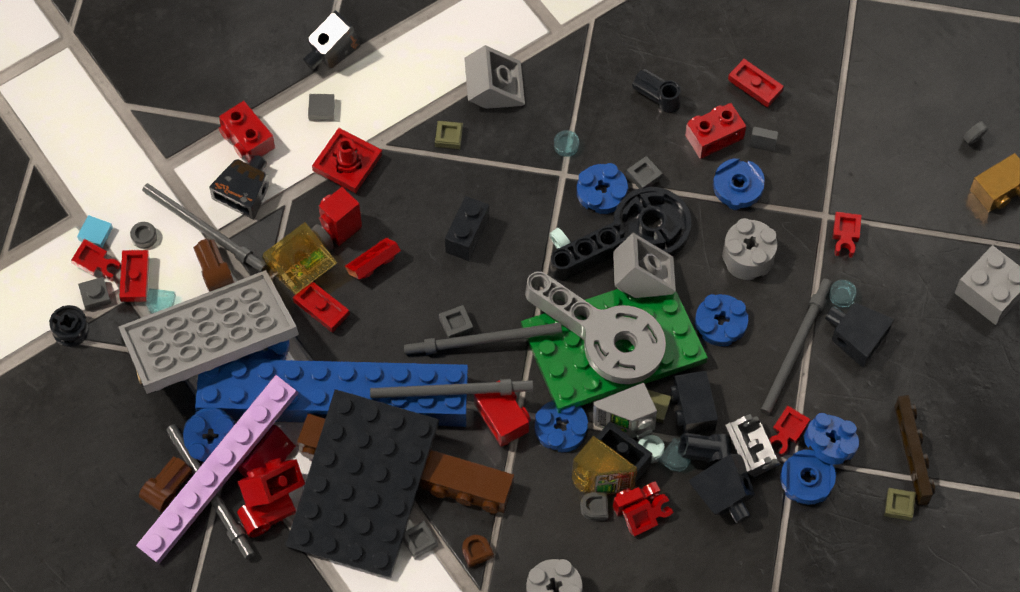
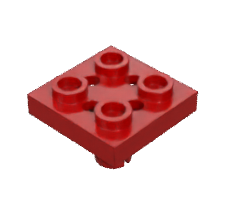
M338 128L313 163L312 171L356 193L383 155L382 149Z

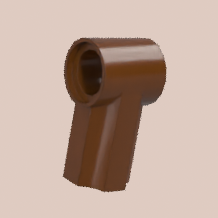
M214 239L199 241L193 249L201 266V273L208 291L210 292L234 283L227 263L223 262Z
M173 456L156 478H150L143 485L139 498L160 513H163L175 499L177 490L192 474V469L183 460Z

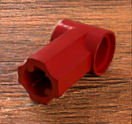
M289 494L269 504L246 507L245 504L239 508L237 514L248 536L253 538L267 532L271 525L296 514V509Z

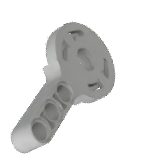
M534 272L528 277L525 291L527 300L584 339L586 358L590 366L600 376L615 383L633 384L647 379L659 368L665 353V335L660 324L649 313L632 306H615L600 310L543 272ZM540 286L543 288V290L538 291L533 289L532 287ZM560 300L565 304L557 305L554 303V301ZM582 315L586 317V320H579L575 316ZM618 340H628L633 344L634 350L624 353L619 351L614 344ZM619 365L625 366V367H635V370H634L633 368L620 367Z

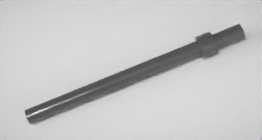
M149 183L144 185L142 192L211 239H214L215 242L233 253L235 258L241 263H248L259 272L267 269L268 265L254 256L252 250L246 246L241 247Z
M824 278L817 293L812 295L808 303V312L761 408L762 413L766 415L771 414L818 313L823 311L827 302L825 298L833 284L831 280Z
M553 323L441 340L429 338L424 339V342L405 344L404 352L405 355L426 352V355L436 354L438 350L562 333L561 323Z
M500 379V382L370 388V398L484 393L512 395V392L533 391V380L511 381V379Z
M176 424L170 425L166 429L187 465L192 469V473L195 474L201 467L197 459L190 456L189 451L185 447L183 436ZM217 493L210 502L227 528V535L233 544L236 543L245 559H250L255 553L245 538L246 533L241 525H237Z

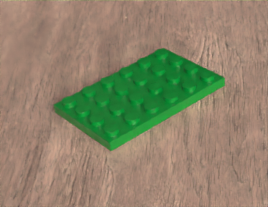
M616 289L585 300L600 310L615 306L636 307L649 313L660 324L665 335V353L655 373L641 382L620 384L600 376L590 366L586 358L584 339L564 325H562V333L526 338L558 413H561L562 409L574 405L575 407L582 406L641 383L646 384L705 364L708 359L677 292H674L672 295L634 298ZM544 313L521 321V327L525 328L559 322ZM582 315L575 316L579 320H586V317ZM618 340L614 344L619 351L624 353L634 350L633 344L628 340ZM619 365L620 367L633 368V369L635 370V367H625V366Z

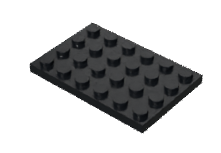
M335 389L286 547L391 578L439 425V419Z

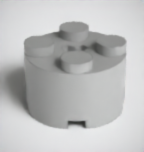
M746 218L740 219L728 230L725 238L722 257L728 271L733 276L743 280H754L755 277L766 275L771 270L777 250L776 232L760 221Z
M565 559L545 560L530 570L526 583V592H553L550 589L559 590V592H582V580L578 571L569 561Z

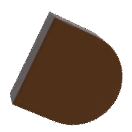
M471 535L464 540L462 553L469 568L494 558V553L485 537Z

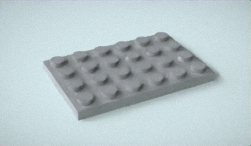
M266 270L118 327L147 394L159 391L166 386L187 380L192 376L210 371L215 367L236 361L243 356L261 351L269 346L287 341L299 335L291 315Z

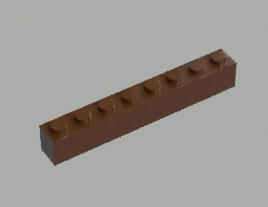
M307 414L297 441L298 451L302 456L313 460L325 418ZM431 450L419 489L430 491L432 495L439 498H445V496L454 498L462 505L470 506L474 504L480 506L489 513H505L514 486V474Z

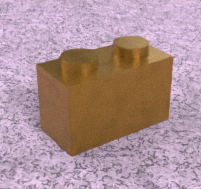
M1015 153L974 177L970 190L988 212L995 208L1001 209L1011 201V198L1016 195L1020 197V158Z

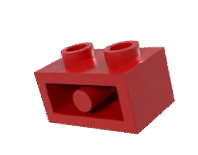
M245 101L219 116L221 125L219 131L225 140L230 139L232 141L234 150L240 158L245 157L250 163L255 155L262 157L275 149L273 135Z
M729 103L725 106L719 105L703 116L693 117L687 123L685 136L701 159L744 139L746 125L732 103Z
M343 187L322 199L319 205L321 227L340 246L362 228L360 203Z
M512 392V395H501V393L474 394L476 409L501 447L529 432V421H531L527 410L524 407L520 408L517 404L515 392Z
M276 458L266 462L265 468L259 467L248 471V477L238 481L246 507L269 504L304 486L305 482L297 459L282 462L281 458Z

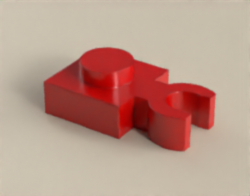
M843 212L835 213L832 239L839 240L834 251L836 256H839L841 248H847L849 250V257H853L856 248L854 242H858L860 238L862 215Z
M86 239L83 240L71 259L73 265L93 276L97 270L101 271L103 277L110 281L113 280L114 275L109 273L107 269L109 267L120 269L121 267L118 260L105 259L107 256L106 250Z
M788 405L773 427L774 431L778 432V435L772 436L769 439L772 446L775 443L782 444L783 447L779 451L781 457L788 451L789 440L797 444L811 422V419Z
M656 481L647 484L641 489L637 487L633 490L627 488L620 491L614 497L613 509L617 517L623 515V509L645 498L648 501L654 500L660 492Z
M660 494L654 498L651 504L645 498L622 510L629 532L634 537L657 526V517H668L673 513L669 506L661 509L662 504L669 501L668 497Z

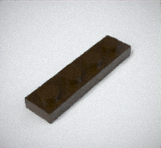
M909 395L898 396L894 408L914 492H916L917 505H927L932 495L935 494V485L933 479L929 478L927 473L929 460L927 454L923 453L921 448L923 435L921 429H917L915 423L917 419L916 406L911 404Z

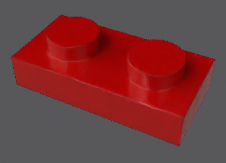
M743 59L728 76V80L767 108L783 92L784 86L746 59Z
M385 238L345 265V268L349 275L359 280L372 275L374 269L381 264L391 262L395 258L394 255L401 250L397 242Z
M122 250L119 294L121 302L147 301L148 250Z
M308 281L307 286L304 285L303 289H300L293 297V302L333 333L350 315V311L313 281L311 283Z

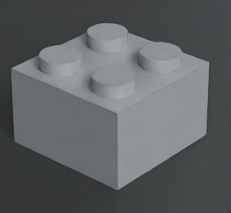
M992 245L960 279L955 294L997 325L1020 300V266Z

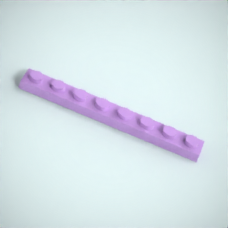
M275 375L136 546L160 564L289 406L298 392Z

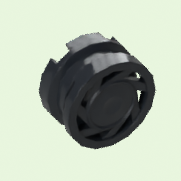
M66 305L52 313L49 325L56 342L62 346L73 347L83 343L88 337L89 324L84 312L80 308Z

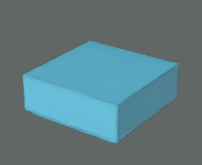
M88 215L77 235L78 241L83 242L86 239L102 248L113 228L112 223Z

